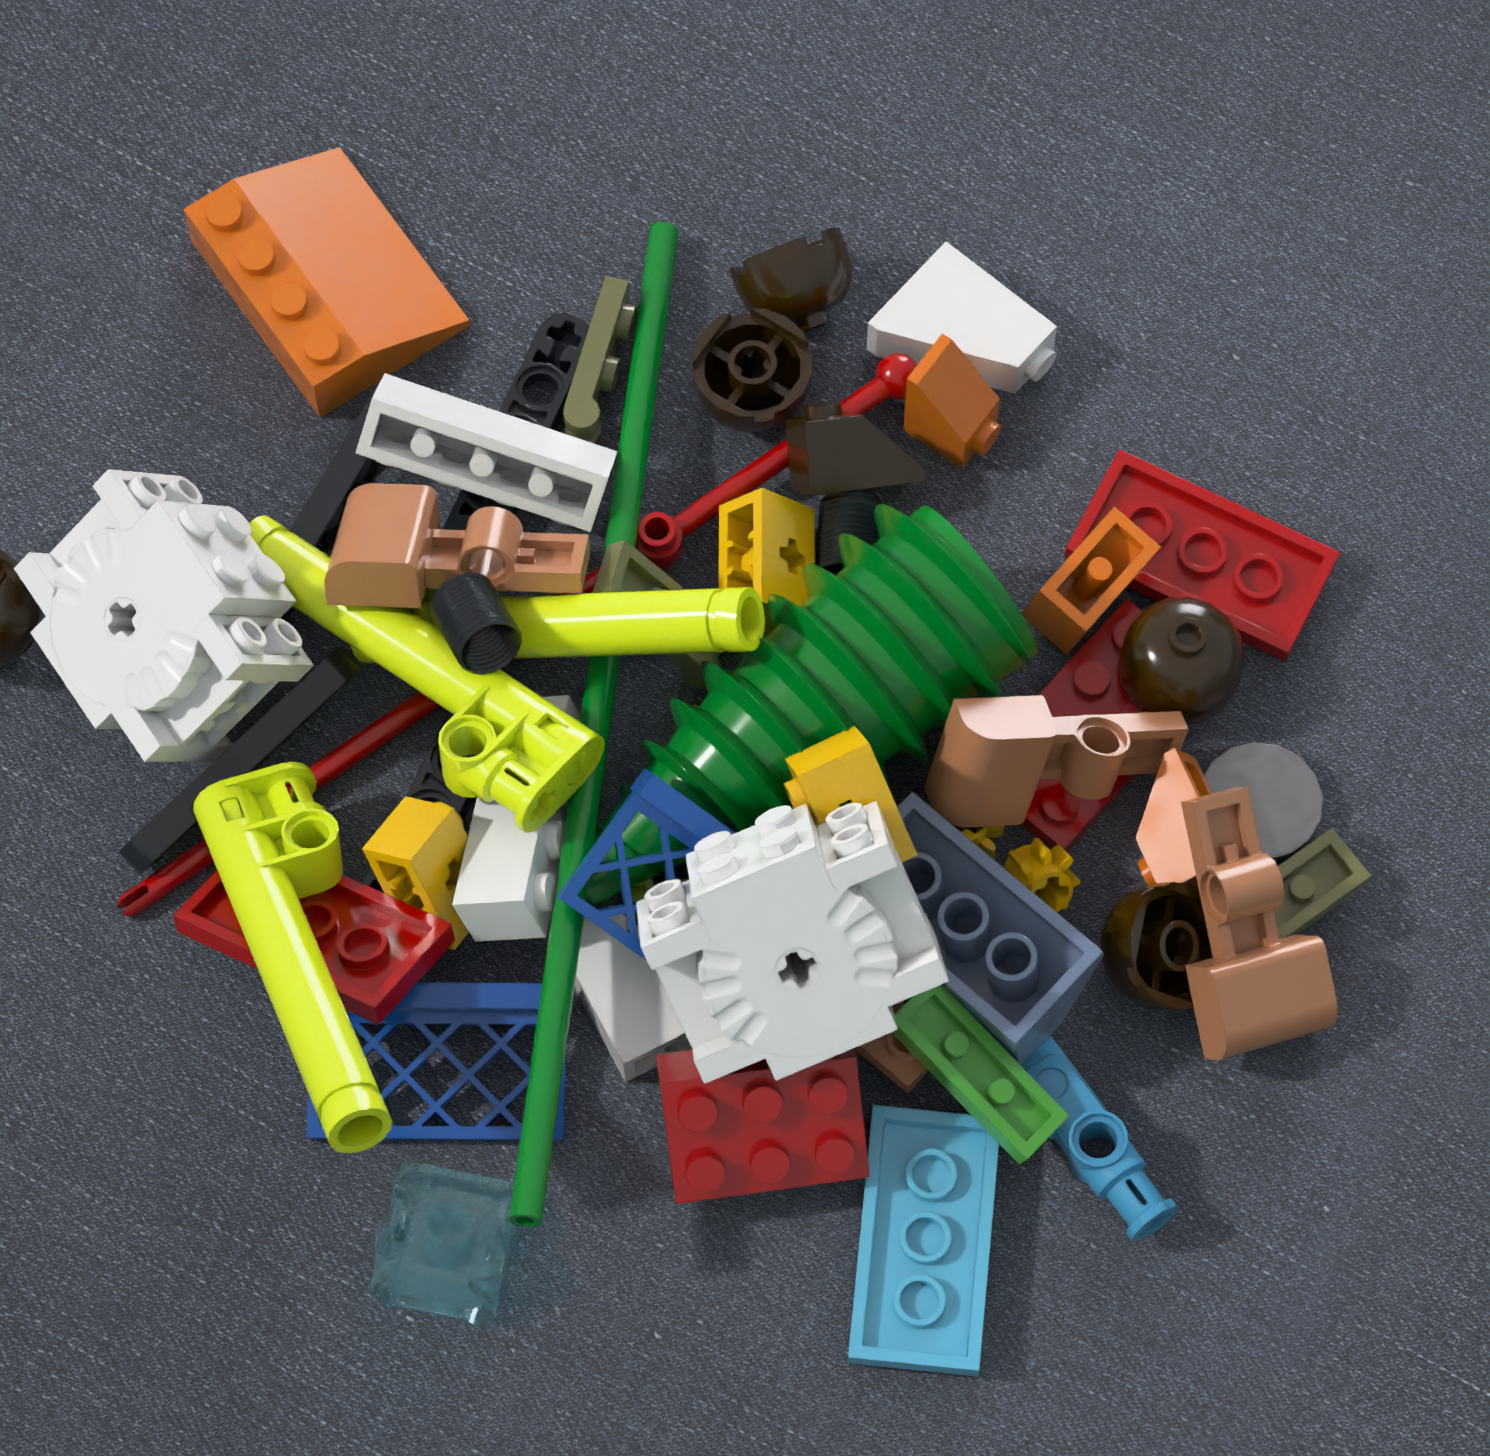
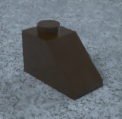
M841 402L808 404L804 406V416L785 418L791 491L813 496L926 481L925 468L866 417L842 411Z

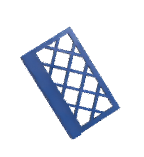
M644 768L630 787L632 793L557 897L646 960L641 949L640 939H638L634 912H637L636 902L632 901L627 867L663 861L666 881L675 879L672 859L686 857V854L695 851L694 847L699 841L711 834L729 831L733 835L735 832ZM639 811L657 824L661 852L626 858L622 833ZM668 833L688 847L671 850ZM615 845L617 859L602 862L612 846ZM618 869L624 904L596 909L578 896L593 873ZM625 914L628 931L610 919L609 916Z
M417 982L379 1025L346 1010L352 1027L368 1042L362 1048L365 1058L376 1050L399 1074L381 1092L384 1102L407 1082L430 1106L412 1126H395L392 1123L391 1130L383 1140L520 1141L522 1124L507 1108L527 1089L530 1067L508 1044L526 1027H536L542 983ZM363 1026H385L374 1037L363 1028ZM399 1026H416L432 1044L404 1070L380 1044ZM426 1026L449 1027L437 1038ZM463 1026H479L494 1041L495 1045L468 1070L444 1044ZM490 1026L513 1028L500 1038ZM439 1050L463 1076L444 1095L435 1101L411 1076ZM503 1051L527 1077L499 1102L475 1076ZM566 1052L553 1142H565ZM470 1082L495 1108L476 1126H459L442 1108ZM308 1093L307 1139L328 1140ZM438 1114L449 1126L425 1125ZM502 1115L513 1127L489 1125Z

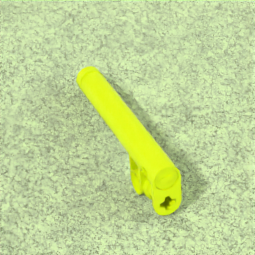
M268 516L256 517L249 523L252 529L250 535L263 554L275 561L285 575L284 584L296 599L292 607L454 714L441 729L438 740L443 778L446 786L454 794L469 798L479 797L486 802L495 800L515 814V824L523 832L531 833L545 824L594 772L604 752L605 742L602 736L500 669L487 674H472L463 670L441 631L408 608L327 605L324 580L331 557L295 533L289 532L286 527ZM467 755H477L470 758L463 757Z
M751 587L727 588L724 590L711 588L501 597L522 633V644L513 659L719 653L725 650L728 652H752L760 645L759 638H763L764 607L759 594ZM426 588L421 608L408 609L438 628L430 614V602L437 589ZM351 646L353 654L360 662L376 663Z
M299 762L280 763L209 785L195 799L193 811L332 1149L340 1153L361 1152L375 1146L387 1136L391 1130L392 1119L299 901L300 898L321 893L334 887L342 877L343 865L338 822L332 814L326 812L322 805L315 802L312 795L316 790L317 782L311 768ZM286 783H290L292 785L290 795L285 786Z

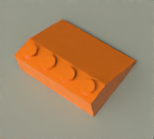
M340 147L234 178L183 209L193 245L319 418L380 382L384 373L393 374L470 326V320Z

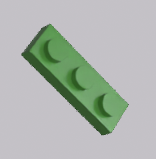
M942 984L910 997L894 1013L898 1030L891 1033L1018 1164L1026 1161L1069 1117L1060 1105Z

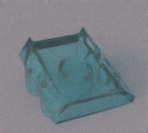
M404 1161L401 1164L399 1175L396 1176L391 1190V1205L386 1224L379 1229L375 1240L374 1269L368 1291L386 1309L392 1305L469 1321L474 1328L494 1319L518 1228L517 1225L509 1221L514 1183L415 1161Z

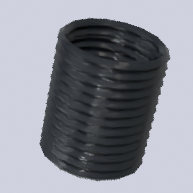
M853 490L829 493L819 501L815 563L817 566L834 575H837L844 568L838 544L839 535L843 533L852 534L870 545H873L880 539L875 523L874 510L876 505L885 503L878 496L864 491Z
M480 573L460 574L444 582L434 593L430 602V614L463 670L472 674L491 673L509 664L517 655L522 644V633L489 578Z

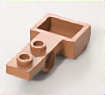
M364 484L355 488L347 498L324 580L327 605L421 608L426 588L438 589L447 580L464 573H480L490 579L497 592L521 591L544 592L547 594H582L590 558L589 534L523 532V526L517 516L500 507H484L475 511L468 520L466 530H442L440 527L437 493L432 487L413 484Z
M1043 695L954 699L924 789L932 809L952 825L965 828L1020 825L1025 821L1040 779L1058 778L1066 790L1083 799L1098 800L1105 798L1112 792L1118 775L1158 773L1164 753L1173 748L1181 750L1189 729L1181 711L1052 717Z
M1234 787L1182 801L1183 816L1213 958L1185 965L1204 1059L1219 1061L1332 1028L1337 1020L1338 1006L1326 946L1318 936L1295 934L1279 938L1274 910L1280 908L1283 903L1284 884L1275 861L1268 854L1261 851L1249 788Z

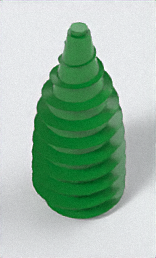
M885 504L876 505L874 516L880 539L873 545H870L852 534L843 533L839 535L838 544L844 568L837 575H834L813 563H806L803 566V576L809 598L801 606L780 595L770 594L768 606L774 629L765 638H759L760 645L756 650L752 652H738L741 660L732 671L726 670L710 661L703 660L701 662V672L708 695L699 708L677 698L670 699V708L678 729L666 746L649 740L643 741L644 752L649 762L646 769L737 833L754 826L755 820L770 809L784 805L794 809L784 787V783L793 779L785 758L798 752H803L804 749L842 731H849V728L853 726L869 742L889 790L890 786L884 762L903 751L930 767L924 735L941 725L945 727L954 699L1003 697L1000 682L1025 664L1031 666L1030 660L1038 654L1037 644L1026 621L999 580L965 538L931 507L922 505L911 515L907 516L891 506ZM620 786L622 800L604 823L596 828L595 842L632 793L629 786ZM847 801L840 804V807L847 805ZM638 811L622 833L626 858L661 852L657 824ZM668 833L671 850L688 847ZM615 845L612 846L602 862L617 859ZM686 857L672 859L673 868L687 863ZM663 861L627 867L630 888L655 876L664 880ZM618 869L592 874L589 879L587 893L588 903L591 902L595 907L622 893Z

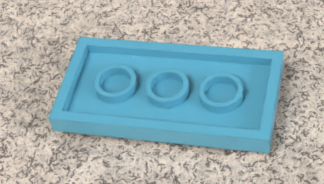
M873 1105L868 1149L870 1177H867L865 1180L848 1363L978 1377L999 1143L972 1115Z

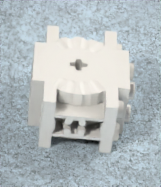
M108 469L93 485L101 500L50 553L29 552L14 568L46 616L30 633L95 729H123L144 762H214L232 745L226 734L279 681L298 682L314 666L301 647L302 639L292 625L281 619L295 604L296 599L284 584L285 575L275 561L263 554L250 535L252 529L249 522L240 512L230 506L201 504L203 498L200 491L193 483L182 476Z
M877 801L862 806L861 803H850L841 806L826 817V822L817 826L806 804L791 809L788 805L770 809L755 820L754 826L733 835L729 831L717 832L699 841L694 847L695 851L686 854L689 880L683 883L678 879L664 881L648 890L644 895L645 899L636 902L641 949L651 971L655 969L692 1047L694 1063L704 1084L763 1059H766L777 1081L898 1030L892 1005L949 982L936 934L927 914L924 913L892 842Z

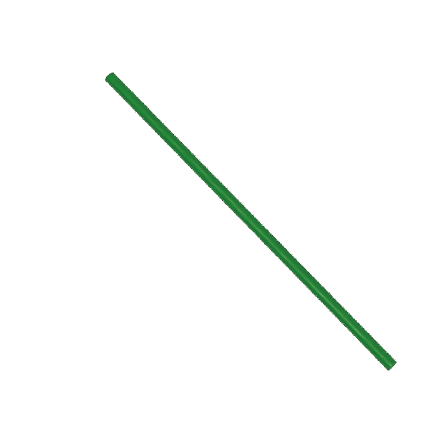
M667 222L654 223L649 229L603 558L608 545L622 540H626L634 548L636 547L679 236L678 228ZM590 656L588 658L579 722L602 736L605 745L601 760L594 772L568 799L509 1213V1221L520 1227H538L542 1224L584 922V916L560 900L557 895L595 843L620 656ZM589 880L578 894L585 901H587Z

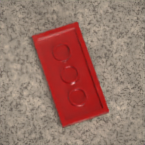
M1119 449L1066 546L1064 558L1068 559L1115 506L1161 546L1157 553L1129 583L1128 588L1157 602L1165 598L1189 596L1212 603L1230 617L1241 635L1242 642L1286 662L1338 562L1340 552Z
M1125 599L1040 692L1039 695L1044 696L1052 717L1143 712L1131 702L1120 681L1118 659L1126 631L1142 612L1128 599ZM1137 774L1118 775L1112 792L1105 798L1098 800H1088L1073 795L1065 789L1058 778L1040 779L1025 821L1021 825L1051 849L1059 844L1068 852Z
M216 870L173 915L177 931L184 936L258 969L218 870ZM342 875L340 881L334 887L299 899L345 1010L377 1025L386 1018L455 941L452 923L345 875Z

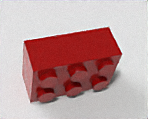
M854 1048L777 1081L766 1059H763L704 1084L694 1063L693 1050L656 1055L670 1172L676 1204L870 1177L857 1059Z

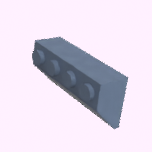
M912 792L897 808L917 852V856L902 862L920 905L924 913L927 914L936 934L949 982L942 985L1022 1066L1064 1021L1103 958V951Z

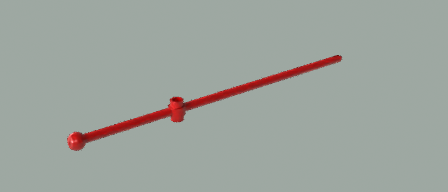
M895 352L885 356L876 368L875 378L840 401L842 411L864 415L888 398L896 400L906 399L907 378L916 368L917 364L907 354ZM787 439L673 517L662 512H653L646 515L638 525L635 549L661 570L670 568L681 557L684 549L683 539L718 516L719 505L754 491L789 467ZM600 567L585 577L582 593L593 592ZM418 691L309 766L317 782L315 792L436 710L440 705ZM286 783L285 786L290 795L292 785L290 783ZM205 838L122 894L118 899L117 908L120 909L128 906L124 910L123 916L133 917L138 915L212 864L214 860Z

